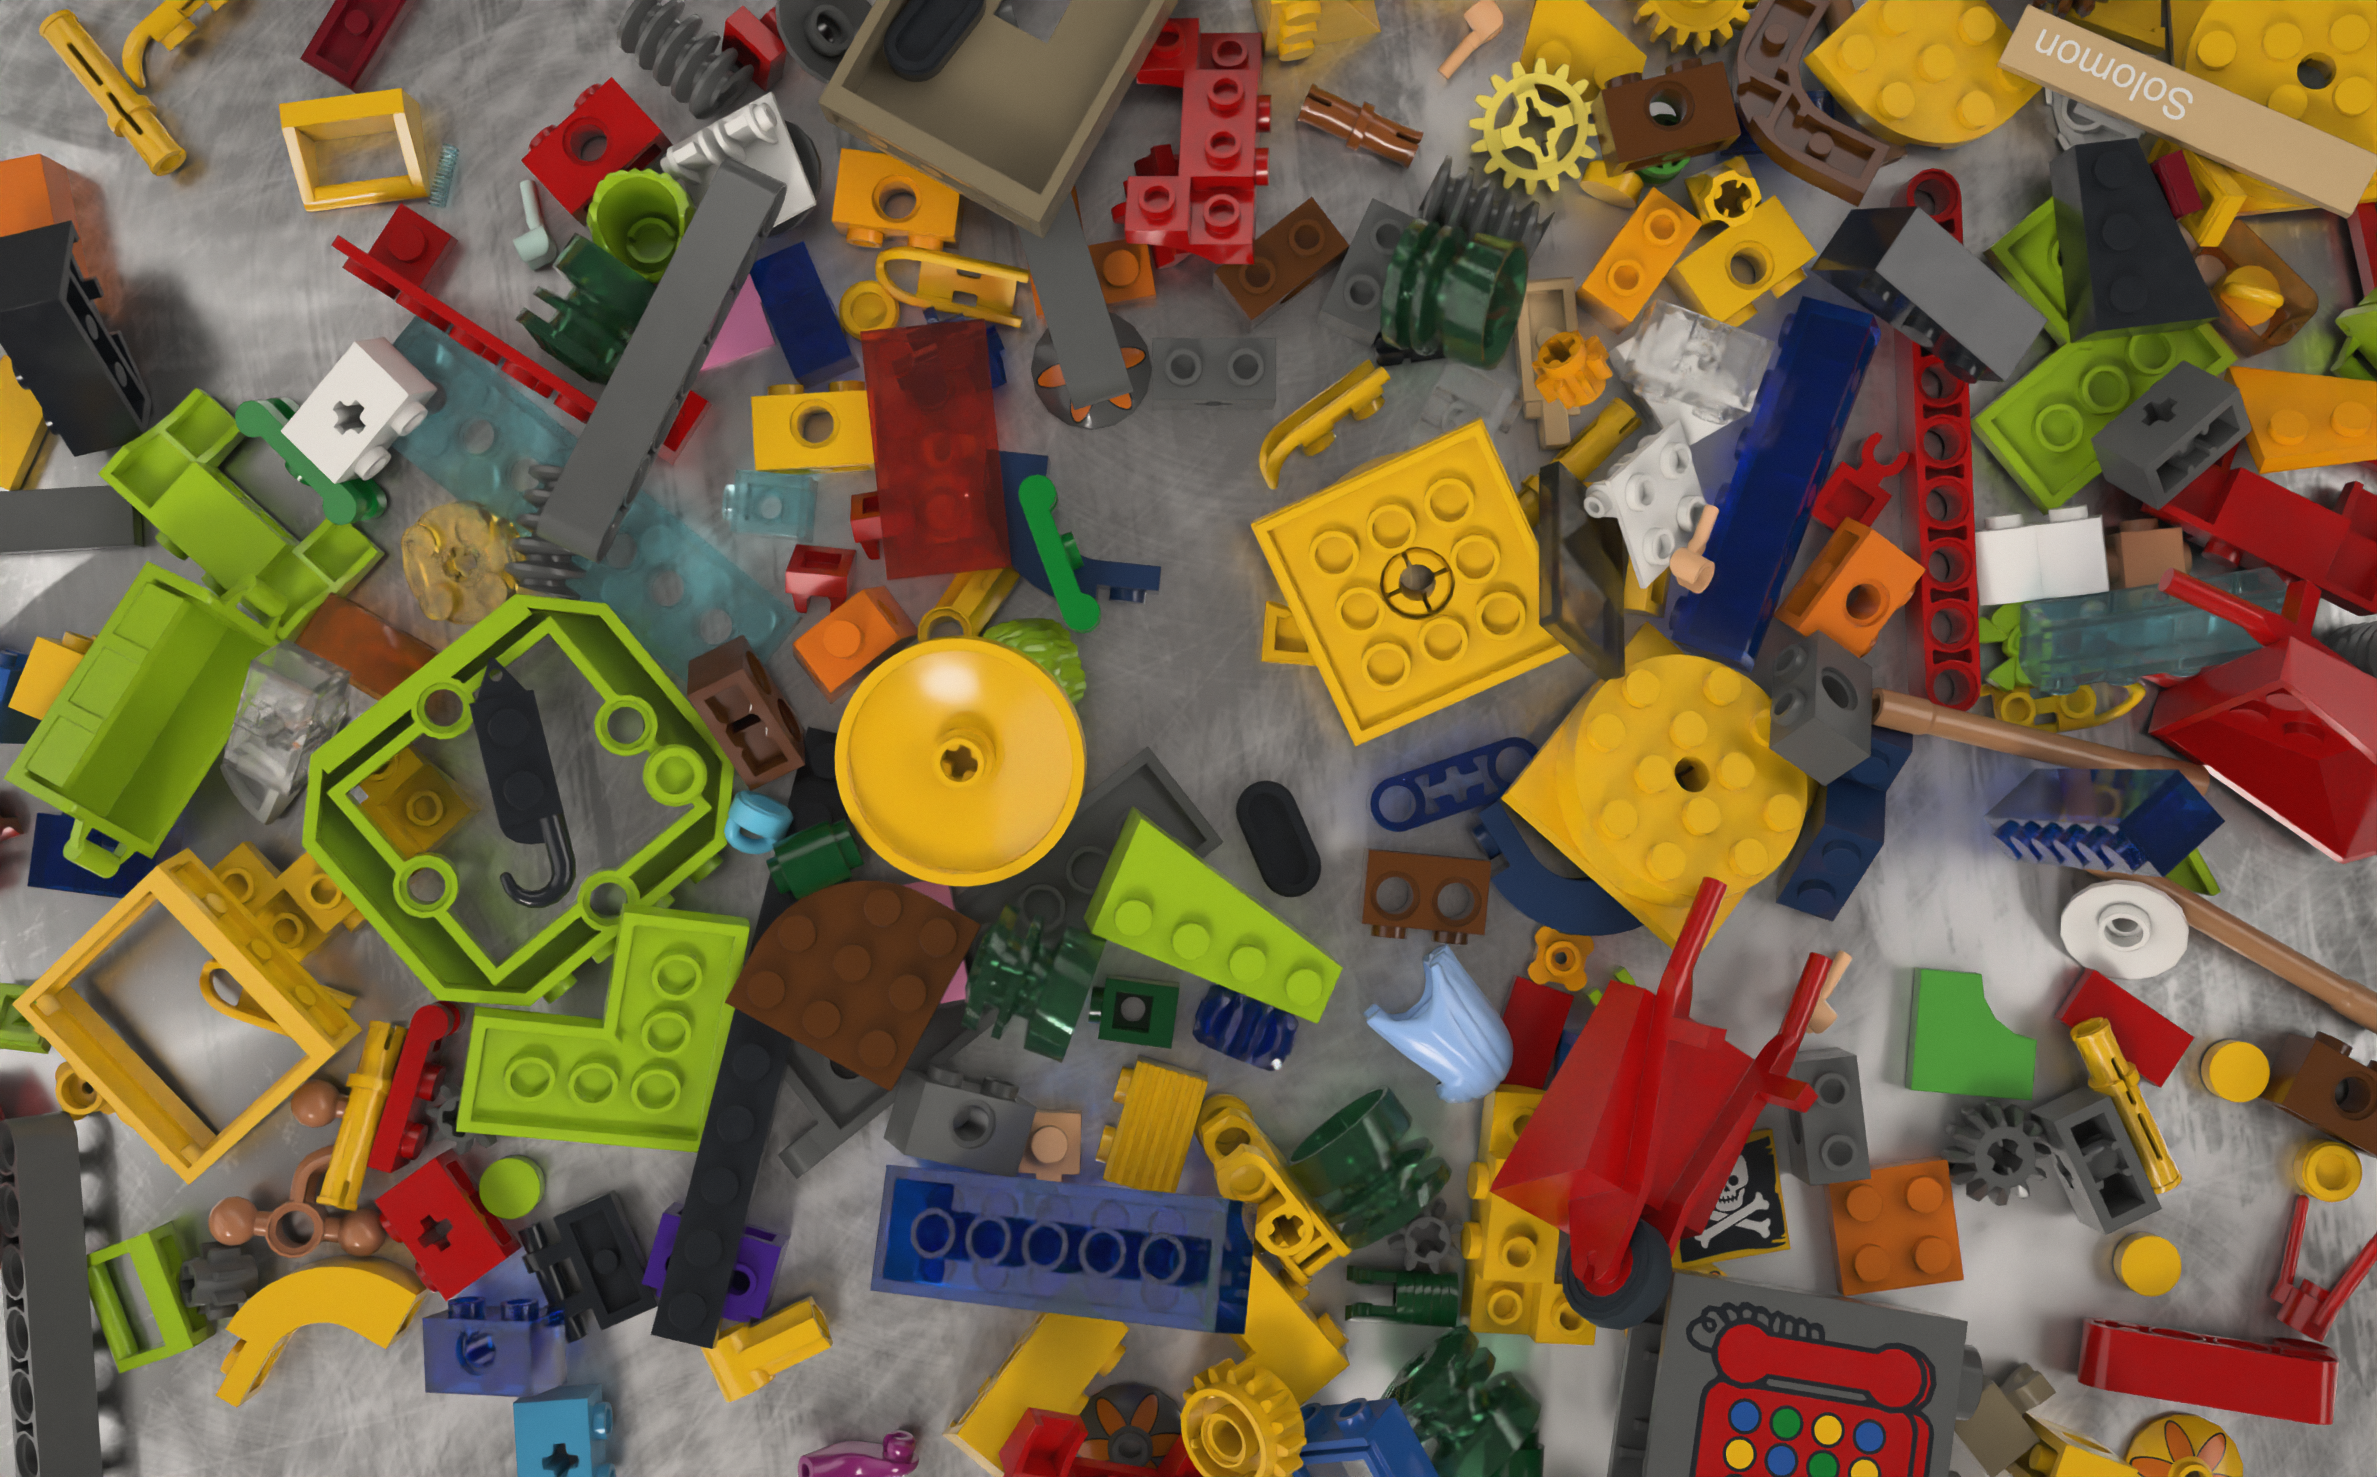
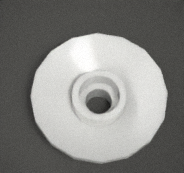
M2114 879L2091 884L2073 895L2062 911L2060 936L2068 953L2085 968L2095 969L2107 978L2138 980L2155 977L2175 966L2187 950L2189 924L2182 908L2164 891L2142 882Z

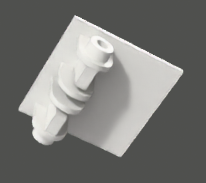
M772 92L667 149V156L660 160L663 172L668 173L675 181L679 178L682 179L685 189L692 196L697 209L718 168L728 157L786 183L787 192L785 200L773 227L817 204Z
M1674 418L1656 435L1643 437L1633 453L1625 454L1616 464L1608 469L1607 479L1590 485L1585 494L1584 508L1589 515L1594 518L1614 517L1618 519L1639 586L1643 589H1646L1670 565L1671 556L1680 547H1687L1689 540L1693 537L1704 506L1707 505L1692 461V453L1687 445L1679 418Z

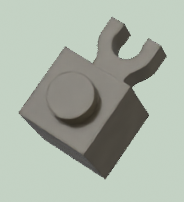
M2026 1362L2011 1373L2000 1387L1983 1374V1387L1979 1405L1969 1420L1955 1421L1953 1438L1973 1463L1988 1476L1995 1477L2040 1441L2021 1415L2045 1402L2056 1391L2042 1373L2038 1370L2034 1371Z

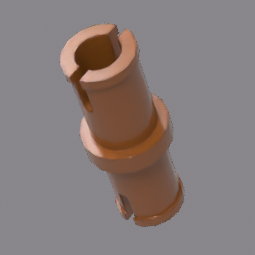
M1313 83L1297 118L1298 122H1305L1346 140V148L1357 151L1360 146L1397 162L1406 169L1409 168L1419 147L1417 144L1420 143L1424 133L1421 130H1414L1375 113V105L1364 101L1362 106H1359L1320 89Z

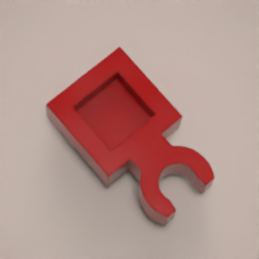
M1878 432L1870 434L1859 445L1857 451L1859 464L1854 469L1844 461L1838 462L1802 512L1833 534L1846 517L1870 527L1892 497L1890 493L1878 485L1883 478L1899 473L1905 467L1909 454L1904 450L1898 451L1888 465L1879 464L1875 460L1873 452L1883 436Z

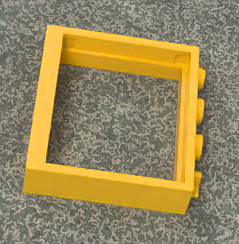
M189 848L157 865L12 1003L35 1028L33 1031L44 1037L71 1064L75 1074L88 1082L115 1109L119 1119L132 1127L159 1154L164 1165L168 1164L188 1185L216 1163L363 1030ZM159 901L307 1053L217 1136L70 986Z

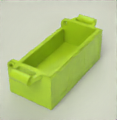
M149 561L145 563L3 778L75 818L71 838L63 849V855L67 860L102 878H110L116 874L120 864L124 863L136 851L151 859L153 858L289 646V644L276 636L280 617L288 606V600L285 596L254 574L246 573L239 577L235 586L219 597L212 591ZM241 598H244L267 614L261 624L236 608ZM92 828L120 842L113 853L85 839Z

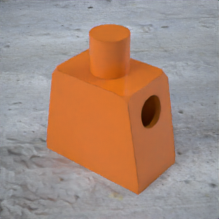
M885 586L866 588L856 593L800 636L792 644L793 657L826 700L832 704L865 679L884 661L917 639L918 628Z

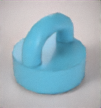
M750 790L739 791L736 793L728 811L729 817L724 828L725 838L732 847L747 854L759 855L773 850V843L785 838L794 818L791 811L785 805L769 796ZM743 827L764 838L751 839L741 834L740 829Z

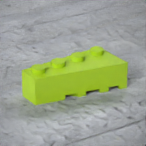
M1134 806L1131 807L1083 917L1090 932L1318 1024L1343 967L1326 949L1271 908L1265 906L1224 873L1218 871L1177 838L1171 836Z

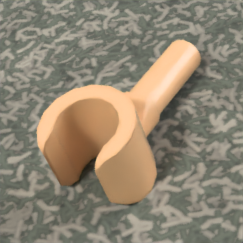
M1480 0L1463 15L1473 31L1463 38L1461 43L1437 69L1447 80L1481 44L1493 40L1501 33L1503 13L1494 0Z
M1713 505L1704 506L1693 537L1689 540L1687 547H1680L1670 559V569L1673 575L1676 576L1678 584L1697 594L1702 593L1707 588L1715 571V564L1702 556L1719 513V509Z
M1839 950L1833 960V965L1806 1032L1808 1034L1824 1032L1837 1018L1836 1012L1825 1000L1833 993V989L1852 960V957L1844 951Z

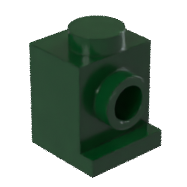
M1107 974L1105 987L1093 986L1088 1022L1100 1024L1098 1039L1171 1049L1180 989L1179 982H1165ZM1129 997L1141 999L1145 1005L1143 1015L1136 1019L1126 1017L1121 1009L1124 1000Z

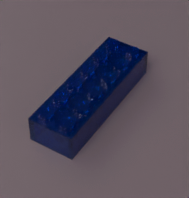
M886 1165L870 1291L1210 1333L1245 1335L1258 1204L1228 1198Z

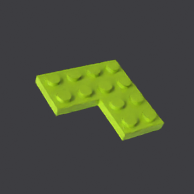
M2053 195L1983 252L1984 256L2008 285L2048 319L2044 328L2059 345L1970 419L1972 430L2043 516L2049 514V509L2060 507L2102 472L2090 439L2180 362L2185 360L2217 377L2238 359L2209 322L2191 330L2071 343Z
M623 903L603 1019L475 1006L457 1112L456 1132L698 1153L735 1008L725 1003L742 972L750 931L748 918Z

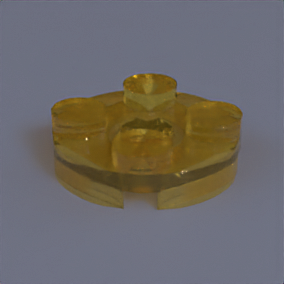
M459 500L440 505L422 514L413 526L408 527L402 534L400 542L403 551V569L407 583L419 601L421 611L432 620H447L459 625L477 624L514 594H517L518 586L516 585H519V580L503 569L505 563L525 561V556L509 546L511 539L521 537L515 527L505 517L498 519L492 512L483 509L486 505L470 500ZM458 547L464 548V556L472 554L476 561V567L468 571L469 578L463 576L455 567L454 558L456 557V549Z

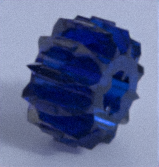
M1214 985L1210 987L1205 999H1201L1195 1014L1196 1022L1192 1034L1199 1043L1206 1045L1208 1048L1260 1069L1275 1071L1282 1068L1286 1057L1290 1056L1296 1042L1295 1035L1299 1022L1294 1014L1224 986Z

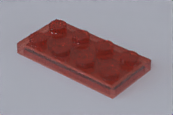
M985 319L860 331L887 580L898 581L1012 569Z

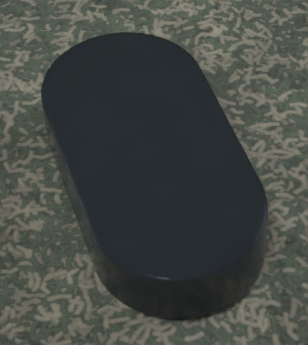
M910 0L890 25L884 37V53L894 73L902 79L911 82L927 81L939 74L983 18L986 10V0Z
M1259 781L1249 785L1238 798L1236 817L1265 884L1273 892L1284 897H1298L1306 894L1319 880L1321 860L1293 795L1286 787L1273 781Z

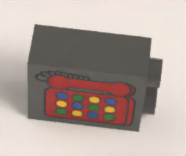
M1672 1267L1668 1291L1656 1311L1641 1324L1628 1328L1607 1477H1961L1958 1472L1949 1470L1955 1421H1967L1974 1415L1980 1402L1983 1387V1367L1979 1352L1974 1346L1965 1344L1968 1321L1917 1308Z

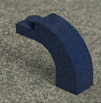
M987 449L984 497L987 516L994 537L1015 570L1039 592L1057 601L1018 495L1019 487L1027 477L1038 474L1050 479L1051 461L1049 456ZM1081 555L1084 567L1073 570L1081 593L1092 596L1096 601H1098L1099 589L1110 590L1109 601L1130 604H1145L1146 594L1159 595L1161 566L1103 561Z
M1489 800L1471 812L1478 824L1470 830L1476 843L1488 860L1491 861L1498 856L1503 863L1491 871L1489 886L1505 903L1520 914L1552 929L1583 936L1618 934L1644 925L1589 876L1566 878L1544 867L1533 855L1498 800Z

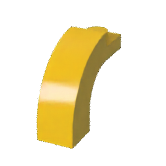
M340 1255L305 1264L257 1292L231 1319L225 1329L242 1339L233 1346L222 1363L220 1372L227 1376L215 1396L237 1408L259 1393L294 1332L299 1327L307 1324H338L387 1349L405 1335L430 1290L422 1283L417 1272L383 1258Z

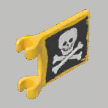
M1771 1128L1751 1131L1702 1235L1679 1240L1671 1259L1672 1267L1686 1268L1791 1249L1774 1136Z

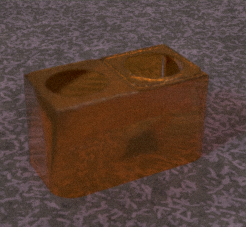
M2240 218L2232 222L2219 246L2200 247L2198 245L2191 252L2194 260L2200 255H2212L2218 258L2224 264L2226 271L2246 265L2260 266L2270 271L2277 279L2280 294L2284 297V303L2270 317L2269 326L2261 336L2254 332L2207 286L2221 317L2210 322L2247 358L2289 342L2318 310L2319 299L2316 292Z
M330 592L327 599L290 647L297 654L378 701L441 653L438 649L402 628L393 625L390 621L354 600L334 592Z

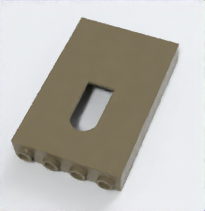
M876 0L818 100L826 120L1042 239L1046 236L1179 1L1071 0L1050 39L1045 43L995 16L994 14L1002 0H986V10L983 18L941 72L927 81L911 82L902 79L894 73L885 56L883 45L888 28L910 0Z

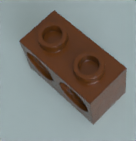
M744 635L689 661L687 697L750 791L805 765L804 728Z
M1364 848L1357 920L1362 924L1371 925V936L1407 939L1408 928L1432 930L1431 941L1468 945L1469 934L1485 935L1492 862L1476 858ZM1391 877H1399L1404 880L1408 887L1409 895L1407 902L1398 910H1383L1377 902V889L1384 880ZM1460 883L1468 892V905L1458 916H1444L1438 907L1439 893L1449 884Z

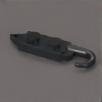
M491 657L488 661L476 703L469 704L499 826L507 838L517 843L530 845L545 843L552 872L550 881L540 890L530 891L523 889L516 883L509 872L502 873L500 881L505 893L515 903L528 908H545L558 903L570 891L576 878V859L534 690L527 691L494 657ZM499 669L502 672V678L499 681H493L490 678L492 670Z

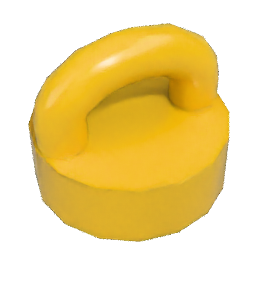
M2246 265L2228 270L2218 278L2212 291V299L2221 315L2219 318L2222 322L2232 327H2252L2262 324L2273 316L2276 309L2280 308L2284 303V297L2280 294L2277 279L2270 271L2260 266Z

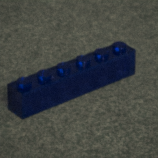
M1802 296L1796 314L1790 312L1785 317L1778 337V347L1782 351L1775 369H1767L1761 378L1756 395V403L1760 405L1753 426H1745L1738 438L1734 458L1739 462L1731 483L1724 482L1721 485L1713 506L1719 509V513L1710 538L1707 541L1706 549L1702 554L1703 557L1715 564L1714 575L1702 593L1697 594L1689 590L1687 597L1681 595L1671 612L1669 629L1673 631L1671 640L1683 651L1749 673L1752 672L1812 516L1819 492L1824 485L1882 334L1873 314Z
M2036 768L1983 816L1995 830L1990 835L1992 841L2007 857L2015 862L2021 859L2023 862L2035 864L2041 863L2058 867L2067 866L2163 878L2225 822L2179 769Z

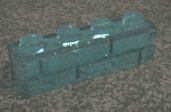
M2270 567L2197 577L2199 580L2279 615L2281 614L2288 585ZM2159 583L2024 603L2021 605L2020 631L2022 637H2020L2019 663L2021 669L2038 692L2045 691L2053 695L2072 694L2078 690L2079 685L2106 682L2115 686H2128L2137 683L2140 680V676L2167 673L2178 677L2193 676L2201 671V667L2226 664L2264 646L2254 640L2243 627L2159 591Z

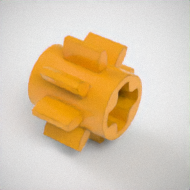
M1578 330L1555 334L1543 343L1538 352V360L1532 362L1531 366L1539 376L1534 384L1547 403H1551L1559 398L1566 409H1571L1572 406L1581 407L1588 405L1602 394L1606 386V379L1613 375L1605 362L1610 355L1596 335L1585 341Z

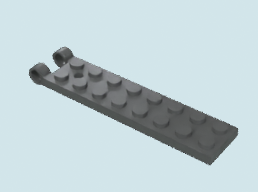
M1146 747L1081 799L1065 833L1055 846L1035 864L1002 881L970 886L953 899L957 912L982 925L965 957L973 997L943 1003L938 1006L907 1063V1068L927 1072L929 1063L943 1065L1102 939V937L1090 932L1083 917L1132 806L1171 836H1174L1193 850L1202 859L1224 843L1149 747ZM794 1040L784 1079L818 1121L816 1125L778 1154L796 1179L801 1177L895 1102L903 1073L893 1091L890 1092Z

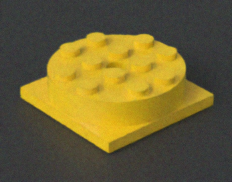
M2166 0L2171 66L2377 154V0ZM2306 62V66L2317 69L2323 75L2324 80H2329L2324 84V88L2309 89L2299 81L2297 68L2302 67ZM2222 165L2248 195L2236 217L2321 208ZM2377 169L2358 204L2377 202Z
M1481 416L1404 452H1396L1367 461L1346 473L1334 484L1257 518L1250 524L1355 747L1584 647L1537 542L1531 523L1519 502ZM1408 560H1410L1412 565H1424L1433 573L1435 572L1431 585L1421 590H1412L1404 586L1400 580V575L1407 568Z
M1646 621L1638 627L1502 795L1501 799L1672 950L1675 947L1703 877H1711L1725 883L1727 890L1703 945L1702 952L1748 889L1768 877L1786 859L1800 834L1805 813L1815 801L1820 783L1769 749L1772 699L1758 685L1735 669L1720 662L1704 657L1685 655L1653 625ZM1684 769L1686 771L1681 776V779L1684 781L1686 790L1679 785L1675 777V773L1678 774Z

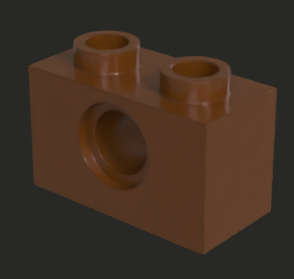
M1690 58L1666 67L1664 69L1665 75L1642 80L1641 73L1634 72L1617 76L1604 83L1605 89L1599 92L1590 108L1608 178L1729 148L1740 136L1741 131L1723 61L1703 65L1701 58ZM1654 102L1668 104L1676 114V125L1663 126L1657 123L1651 116L1650 104Z
M1311 197L1255 240L1254 264H1223L1215 270L1213 287L1250 333L1343 262L1350 245L1314 198Z
M2320 1031L2316 1032L2313 1039L2289 1033L2270 1068L2268 1084L2257 1098L2357 1152L2377 1159V1061L2370 1060L2366 1067L2349 1057L2353 1050L2350 1045ZM2346 1078L2349 1092L2344 1102L2337 1105L2335 1090L2337 1085Z

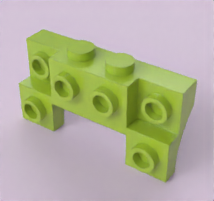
M195 388L181 404L157 425L140 437L122 446L101 469L98 475L160 530L155 538L166 550L183 561L190 557L206 571L201 580L218 596L221 597L230 588L235 586L239 577L246 573L254 574L285 596L288 600V606L280 617L276 635L282 641L296 642L336 597L345 598L385 553L352 523L337 525L329 521L327 517L302 542H299L217 468L246 435L240 432L235 418L206 391ZM241 598L239 602L262 622L267 614L244 598Z

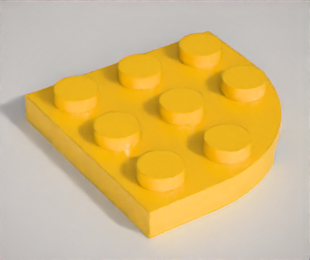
M1867 0L1802 59L1854 120L1878 137L1900 146L1911 143L1938 147V150L1964 146L2001 126L2043 87L1997 67L2013 33L1986 0Z

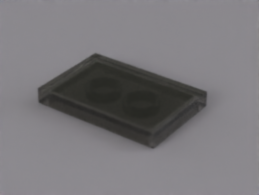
M1556 461L1540 467L1539 625L1605 682L1609 679L1615 680L1625 676L1622 531L1617 518H1594L1587 513L1584 508L1587 487L1560 461Z

